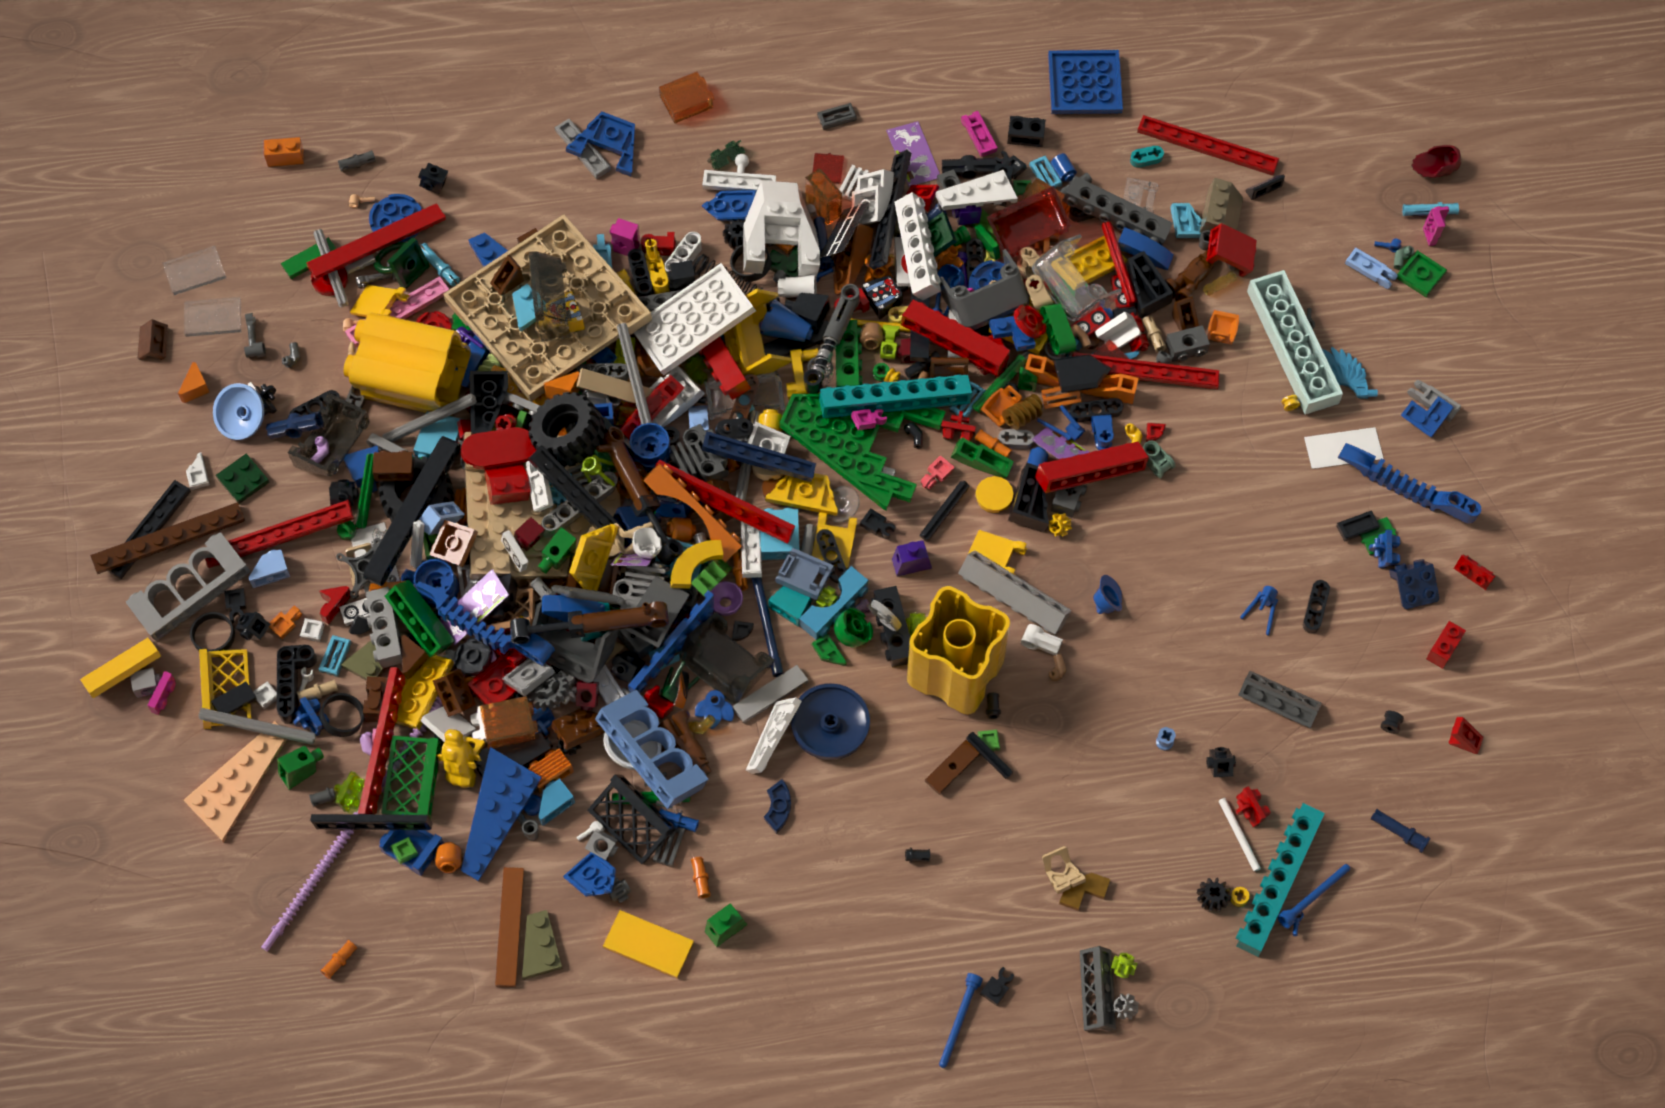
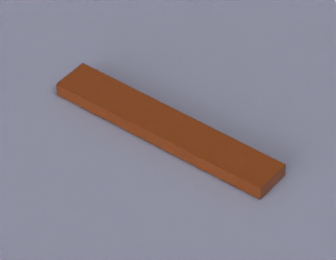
M504 867L496 987H516L524 868Z

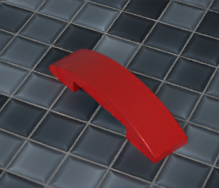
M672 375L667 377L646 397L651 421L685 388ZM637 408L620 428L629 440L634 429L641 425Z

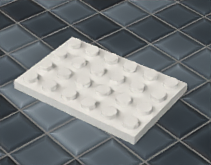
M720 263L651 312L652 321L635 331L634 334L664 376L756 310Z

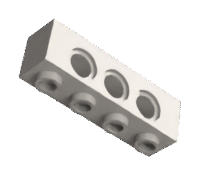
M389 587L366 592L367 600H364L365 609L370 614L367 617L369 628H372L373 631L370 634L371 642L376 647V650L373 651L375 662L380 663L382 668L402 664V643L396 612L384 597L390 591Z

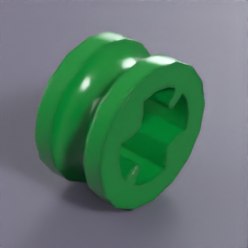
M885 363L876 364L873 368L874 379L884 382L885 376L890 370L889 366ZM878 370H884L885 374L882 375L881 373V375H879Z

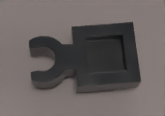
M1001 151L1002 159L995 157L996 163L1001 164L1003 160H1008L1012 163V167H1014L1013 179H1016L1027 169L1024 162L1014 155L1009 158L1005 151Z
M871 508L860 522L861 527L874 535L879 531L885 539L890 538V534L886 530L895 532L896 529L893 524L885 523L886 517Z
M244 588L224 591L227 612L231 611L229 618L232 623H235V616L240 615L241 617L244 614L241 609L247 608Z
M1004 967L999 970L998 979L992 976L980 992V995L996 1006L1009 990V987L1005 984H1009L1014 978L1013 973L1008 978L1003 977Z

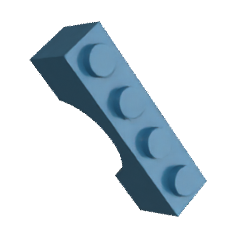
M851 566L838 579V587L841 591L839 600L829 607H816L812 605L799 618V626L815 640L820 636L823 637L829 632V627L835 623L842 612L853 608L856 603L855 601L859 597L862 598L869 590V580Z

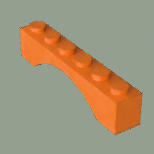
M1029 354L1025 369L1038 377L1037 383L1058 387L1059 382L1053 361L1047 357ZM1124 374L1106 375L1098 388L1081 390L1080 393L1106 399L1118 398L1124 403L1133 404L1139 378Z
M659 463L643 479L644 482L657 495L679 499L693 508L703 519L708 529L710 540H721L724 554L722 560L726 562L742 547L739 543L741 539L734 532L730 534L726 530L728 526L720 518L716 520L712 516L714 512L707 505L703 507L698 502L700 498L693 491L689 493L685 489L687 485L680 478L676 480L671 475L673 471L666 464L662 466Z

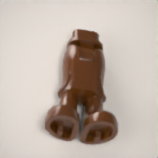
M1208 251L1194 258L1184 271L1178 274L1175 280L1171 278L1165 279V282L1173 292V297L1175 296L1176 302L1191 297L1192 292L1198 288L1200 282L1211 272L1214 263L1211 264L1206 261Z
M682 710L671 717L683 734L680 737L670 719H666L658 725V727L664 728L673 734L676 742L675 748L684 750L689 754L693 766L697 764L706 775L712 772L708 766L709 761L705 751L695 738L694 731H691L687 721L690 718L688 710Z

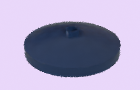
M828 683L812 687L799 697V700L802 702L791 720V729L796 742L805 752L819 759L837 760L853 754L863 745L869 733L870 715L866 703L858 693L846 686Z

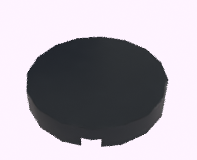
M470 638L467 640L468 642L462 643L457 648L454 662L463 674L476 676L483 673L489 667L493 652L489 645L487 646L483 643V640L478 641L475 638Z

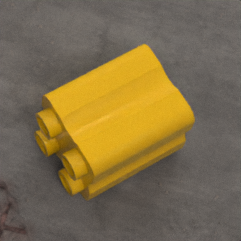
M373 312L368 313L366 320L360 319L357 322L354 338L355 341L360 342L355 355L347 356L343 373L345 377H349V382L354 388L360 389L361 395L365 399L424 413L427 411L432 412L459 399L461 384L471 356V349L467 343L461 341V336L457 331Z
M942 587L938 590L930 604L928 617L918 624L910 638L907 670L908 684L926 695H934L943 699L949 707L963 714L974 713L985 697L986 685L992 678L997 676L1004 663L1010 626L1009 617L992 606H984L974 602L966 593L954 587Z

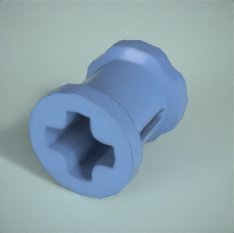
M1168 727L1160 729L1156 739V745L1159 749L1166 751L1172 748L1176 737L1174 730Z

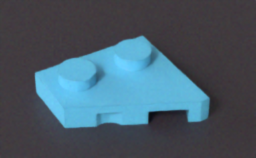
M1172 203L1170 209L1176 238H1200L1201 233L1199 231L1202 219L1195 213L1194 208L1190 203Z
M528 284L512 293L520 331L538 321L537 318L547 314L546 304Z

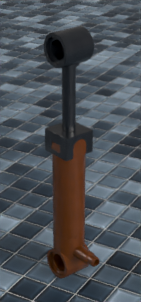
M612 426L604 433L603 442L600 441L601 445L597 446L596 450L608 453L633 501L631 508L636 517L647 516L649 521L652 522L657 536L661 538L662 549L657 554V558L663 564L670 565L683 553V547L678 540L673 538L667 539L654 514L661 504L655 494H650L623 442L625 440L624 433L619 428Z
M656 601L650 604L644 602L642 607L584 614H582V610L568 612V622L530 626V621L526 618H516L510 621L511 642L514 644H526L531 641V634L569 629L571 638L585 637V633L642 626L661 628L669 624L667 603Z

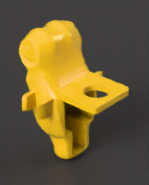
M448 729L444 734L445 742L441 747L442 754H437L438 759L444 763V769L446 770L445 778L453 786H460L462 788L473 787L476 780L474 769L477 768L474 760L481 761L478 754L484 747L485 742L467 736L463 737L460 731ZM469 743H474L475 747L472 749Z

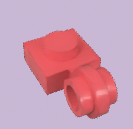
M940 455L928 467L927 471L931 475L926 474L921 479L922 487L930 490L936 483L935 478L942 482L954 471L955 467Z

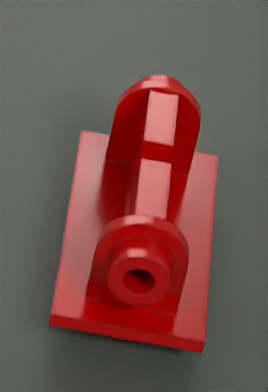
M1132 312L1130 315L1134 317L1140 332L1143 333L1145 330L1142 319L1139 316H1135L1134 312ZM1141 334L1129 342L1132 352L1141 349V351L1148 350L1149 343L1146 334Z
M1461 555L1453 569L1486 590L1496 577L1493 575L1494 572L1489 571L1483 566L1479 567V563L1471 559L1469 555Z

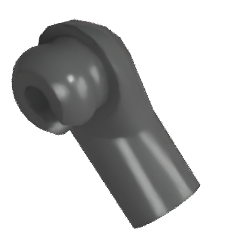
M296 342L289 344L291 354L282 358V364L287 368L293 367L301 358L299 345Z

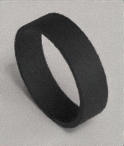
M743 244L733 251L730 265L734 274H739L740 280L745 277V282L757 281L769 272L772 262L766 247L767 260L762 274H741L735 270V262L744 253Z
M218 612L205 613L193 622L190 629V638L198 651L204 648L199 647L195 643V632L200 624L209 619H222L230 625L231 633L225 644L216 649H207V652L225 651L232 646L235 639V630L229 618L224 614Z
M337 693L329 696L324 701L319 714L322 727L328 733L337 737H348L355 734L360 729L364 720L363 705L350 694ZM338 700L349 702L359 711L360 723L352 729H337L326 721L323 712L325 706Z

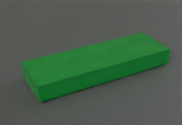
M326 238L330 251L335 250L336 247L330 238ZM315 244L281 263L290 279L309 270L306 262L321 256L318 245Z

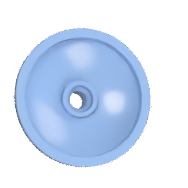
M241 383L225 387L216 397L213 406V419L217 429L225 437L234 440L247 439L258 431L264 418V404L259 393L253 387Z

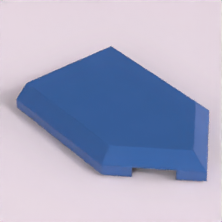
M757 190L720 191L711 201L702 204V207L718 221H731L738 218L746 220Z
M590 852L563 877L584 896L588 897L612 893L616 869L603 858Z

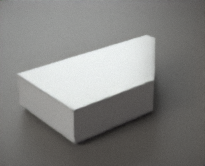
M200 452L197 454L193 464L186 470L191 490L210 485L203 455Z

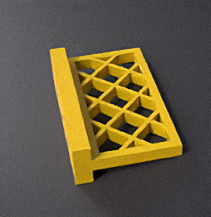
M199 649L202 708L217 711L214 709L212 700L218 691H221L223 694L227 692L222 687L228 681L236 687L244 682H247L249 685L247 649L207 652V649ZM243 655L244 661L239 666L231 661L234 656ZM211 657H221L225 661L217 667L212 663ZM227 663L235 668L229 676L221 670ZM238 671L245 676V679L240 684L232 679ZM217 673L226 678L220 685L213 681V677ZM249 703L242 707V709L247 712V718L251 719V705ZM203 720V729H212L211 726L223 725Z

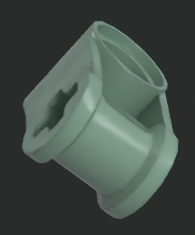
M1148 441L1144 444L1143 449L1149 457L1146 465L1155 476L1161 478L1166 471L1175 468L1174 460L1158 443ZM1147 450L1153 451L1154 454L1147 453Z

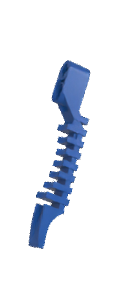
M1345 443L1338 456V459L1356 467L1364 477L1370 478V481H1376L1378 485H1384L1387 487L1386 489H1392L1396 494H1402L1404 498H1410L1412 502H1418L1424 508L1425 506H1431L1430 510L1433 512L1435 509H1440L1465 523H1473L1481 513V505L1468 496L1457 491H1437L1433 485L1428 490L1425 488L1426 483L1422 482L1420 486L1416 484L1418 480L1415 478L1411 482L1407 480L1409 478L1407 474L1404 477L1399 476L1401 471L1398 469L1395 473L1391 472L1393 466L1388 464L1386 469L1383 468L1382 465L1385 460L1382 458L1378 464L1373 463L1376 456L1348 443Z
M422 582L416 584L419 588V593L436 603L438 615L442 616L445 622L450 621L451 625L454 627L457 625L461 631L466 630L468 635H474L478 641L483 640V643L487 646L490 644L495 651L500 648V652L505 655L509 649L514 648L541 666L546 663L555 651V648L535 633L531 634L530 642L514 644L511 642V635H505L503 628H500L495 633L494 626L491 625L486 630V623L482 621L478 625L476 617L470 619V613L468 611L464 613V607L458 605L456 597L449 601V595Z

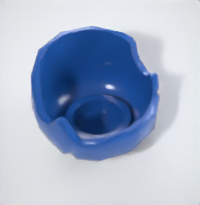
M945 264L937 272L939 278L943 277L950 289L955 286H963L965 282L963 271L953 264Z

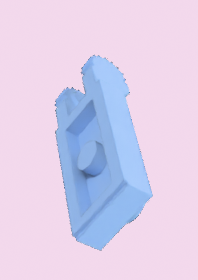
M1358 248L1352 251L1345 262L1349 267L1378 282L1380 286L1387 289L1391 287L1392 283L1386 278L1394 281L1398 277L1396 272L1389 269L1387 265Z

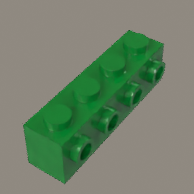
M410 580L396 584L384 596L430 658L443 653L455 642Z

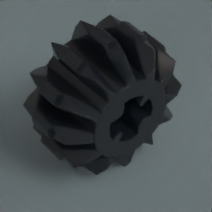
M738 218L736 222L731 220L730 224H725V230H723L724 242L729 244L730 248L734 246L737 248L743 244V225L745 220L740 222Z
M1211 878L1207 879V883L1201 882V888L1197 889L1196 892L1200 895L1197 901L1203 902L1202 908L1208 906L1209 912H1212L1213 908L1220 912L1221 907L1226 908L1228 906L1227 902L1231 900V896L1228 895L1231 889L1224 888L1226 881L1221 884L1218 883L1219 878H1216L1214 882Z

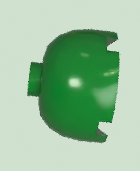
M849 608L836 619L834 631L837 639L842 644L850 648H856L866 644L872 638V625L870 622H866L864 619L866 615L856 608Z

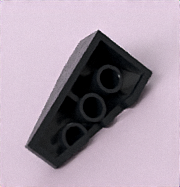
M470 371L469 394L475 395L477 401L476 404L470 406L471 435L493 430L495 420L498 417L508 390V371Z

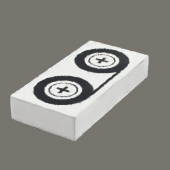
M509 530L504 532L501 542L519 571L526 570L529 562L512 533Z
M367 598L339 607L346 626L353 623L356 614L366 618L370 616L369 611H366L364 600H367Z

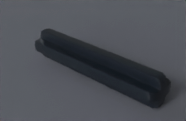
M971 732L966 737V740L1005 779H1008L1013 774V771L974 732Z

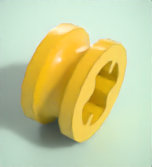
M891 368L885 376L884 382H897L901 373L899 371L895 372V369Z
M1289 395L1282 399L1281 403L1285 405V411H1292L1300 406V402L1297 401V395Z
M1236 887L1231 893L1232 904L1236 907L1245 906L1250 896L1248 890L1244 887ZM1242 893V897L1245 900L1241 899V901H1238L1235 894Z

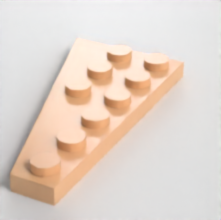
M260 733L184 799V802L223 843L227 838L226 835L231 827H234L239 814L247 806L258 788L260 780L269 770L271 762L277 757L287 739Z

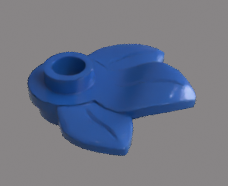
M712 690L706 695L704 700L696 705L695 716H704L707 726L710 729H714L722 718L727 721H733L734 711L732 705L725 701V697L720 691ZM717 696L718 702L712 703V697Z

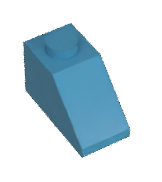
M560 778L557 781L548 783L543 790L539 820L542 826L575 803L574 796Z

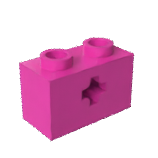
M620 218L617 219L615 224H612L610 234L612 236L611 244H613L614 252L628 256L630 250L639 248L641 242L638 224Z

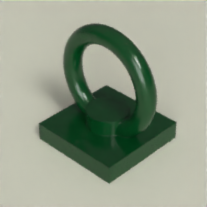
M411 238L407 243L397 242L381 249L375 256L376 262L373 263L374 268L378 272L394 274L400 287L405 289L430 267L417 239ZM399 249L387 261L390 267L381 265V260L386 254Z

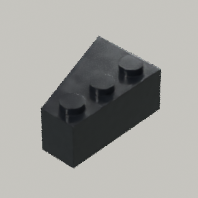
M1145 251L1129 258L1127 271L1137 298L1136 306L1139 318L1142 319L1171 304L1173 292Z

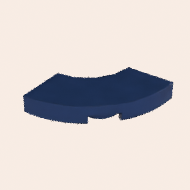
M783 779L767 790L771 805L769 811L764 816V820L776 834L786 824L791 810L790 792Z

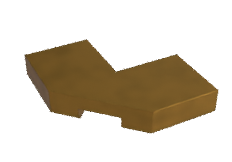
M1092 872L1084 875L1086 881L1078 886H1071V889L1064 891L1059 904L1078 911L1084 893L1104 899L1110 879Z

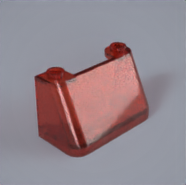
M1054 186L986 217L1001 251L1006 249L1011 258L1019 255L1018 251L1056 233L1059 236L1069 232L1068 228L1071 227V223Z

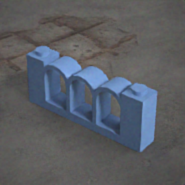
M635 690L601 708L595 720L663 805L669 809L702 790L708 778L697 764L693 766L689 754L684 750L675 748L676 742L673 734L664 728L658 727L659 721L656 713L647 708L648 703L645 698ZM633 720H639L646 724L649 730L633 738L623 725ZM649 741H656L663 745L665 751L650 759L640 746ZM666 762H673L681 768L682 773L666 780L657 767Z

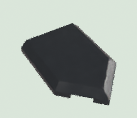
M1090 354L1053 359L1061 393L1098 388L1112 369Z

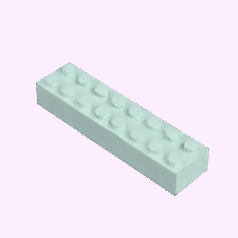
M1282 270L1250 280L1247 290L1248 295L1293 391L1298 397L1304 414L1306 415L1339 404L1343 392L1285 271Z

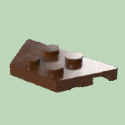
M578 709L552 721V729L557 733L558 739L564 741V748L566 750L605 733L595 720L598 713Z

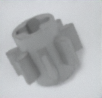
M1120 994V997L1114 1000L1113 1011L1118 1013V1018L1132 1020V1017L1138 1013L1139 1002L1134 1001L1135 996Z

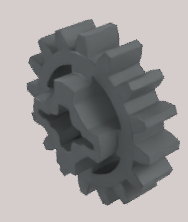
M555 672L527 694L529 701L537 710L541 708L542 711H545L547 707L552 710L554 705L559 707L560 701H566L564 696H569L567 690L571 689L568 684V680L561 672L558 674Z

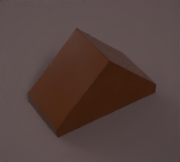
M507 255L490 282L500 296L524 282L521 267L511 255Z
M1192 296L1174 303L1172 317L1179 331L1199 326Z
M401 635L402 673L408 679L429 659V656L406 635Z

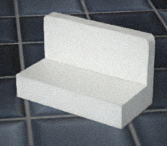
M1123 312L1095 331L1097 337L1104 340L1109 352L1118 350L1141 335L1134 317L1127 312Z

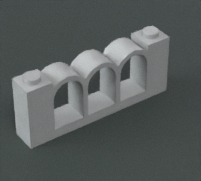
M221 532L208 539L205 543L207 547L199 548L191 554L189 565L183 563L173 566L166 576V581L156 580L146 587L144 593L142 591L134 593L126 601V604L156 642L251 572ZM206 558H215L225 569V572L207 585L198 573V566ZM192 574L204 588L184 601L177 592L176 582L180 576ZM169 590L173 592L181 605L162 617L154 606V598L159 592Z

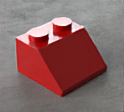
M522 464L484 469L490 505L529 500L531 490L528 474Z

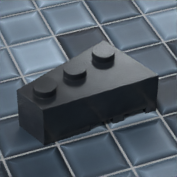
M1026 463L1021 471L1008 521L1044 533L1049 525L1046 493L1035 478L1038 466Z

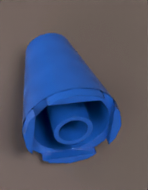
M773 300L770 305L773 309L769 312L767 311L760 333L765 336L799 342L810 341L814 332L811 329L812 325L779 301Z

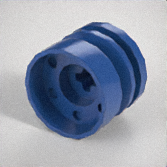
M645 423L634 429L630 435L629 443L633 454V461L639 469L651 472L659 460L665 463L670 462V440L668 432L662 426L656 423Z
M430 559L417 567L414 573V585L417 591L419 588L416 584L422 582L436 587L449 595V601L453 597L457 598L459 582L452 568L445 561ZM419 593L429 606L436 608L437 605L433 600Z

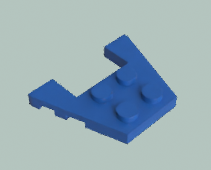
M601 111L587 125V128L582 133H579L571 144L567 145L566 152L581 157L587 143H591L622 155L616 166V171L631 176L635 124Z

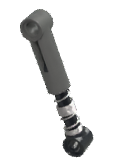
M846 284L841 289L840 299L823 335L824 344L821 345V349L818 351L815 365L804 374L805 390L810 394H817L820 392V389H823L824 370H826V365L831 361L832 351L836 349L835 346L840 345L853 312L860 304L859 288L854 284Z

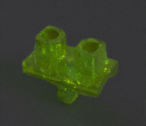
M697 353L695 356L692 355L686 359L688 363L685 367L688 369L686 373L690 378L702 385L707 378V374L702 370L704 368L708 369L703 361L706 358L705 355L701 356Z
M350 771L342 785L336 784L334 790L338 792L335 803L341 806L344 812L348 813L350 809H358L361 799L357 795L363 791L365 779L360 778L353 771Z

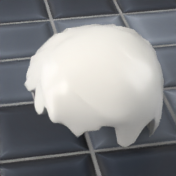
M648 527L640 528L634 532L632 542L635 553L641 558L646 559L656 557L662 549V542L655 530Z

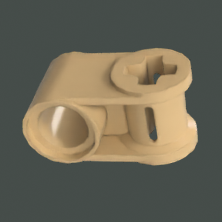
M1029 247L1021 249V257L1017 262V267L1027 278L1031 275H1038L1041 278L1049 275L1048 264L1034 249Z
M1038 275L1028 277L1026 287L1034 308L1040 311L1042 306L1054 304L1042 278ZM1032 278H1034L1035 281H1039V284H1037L1038 288L1030 286Z

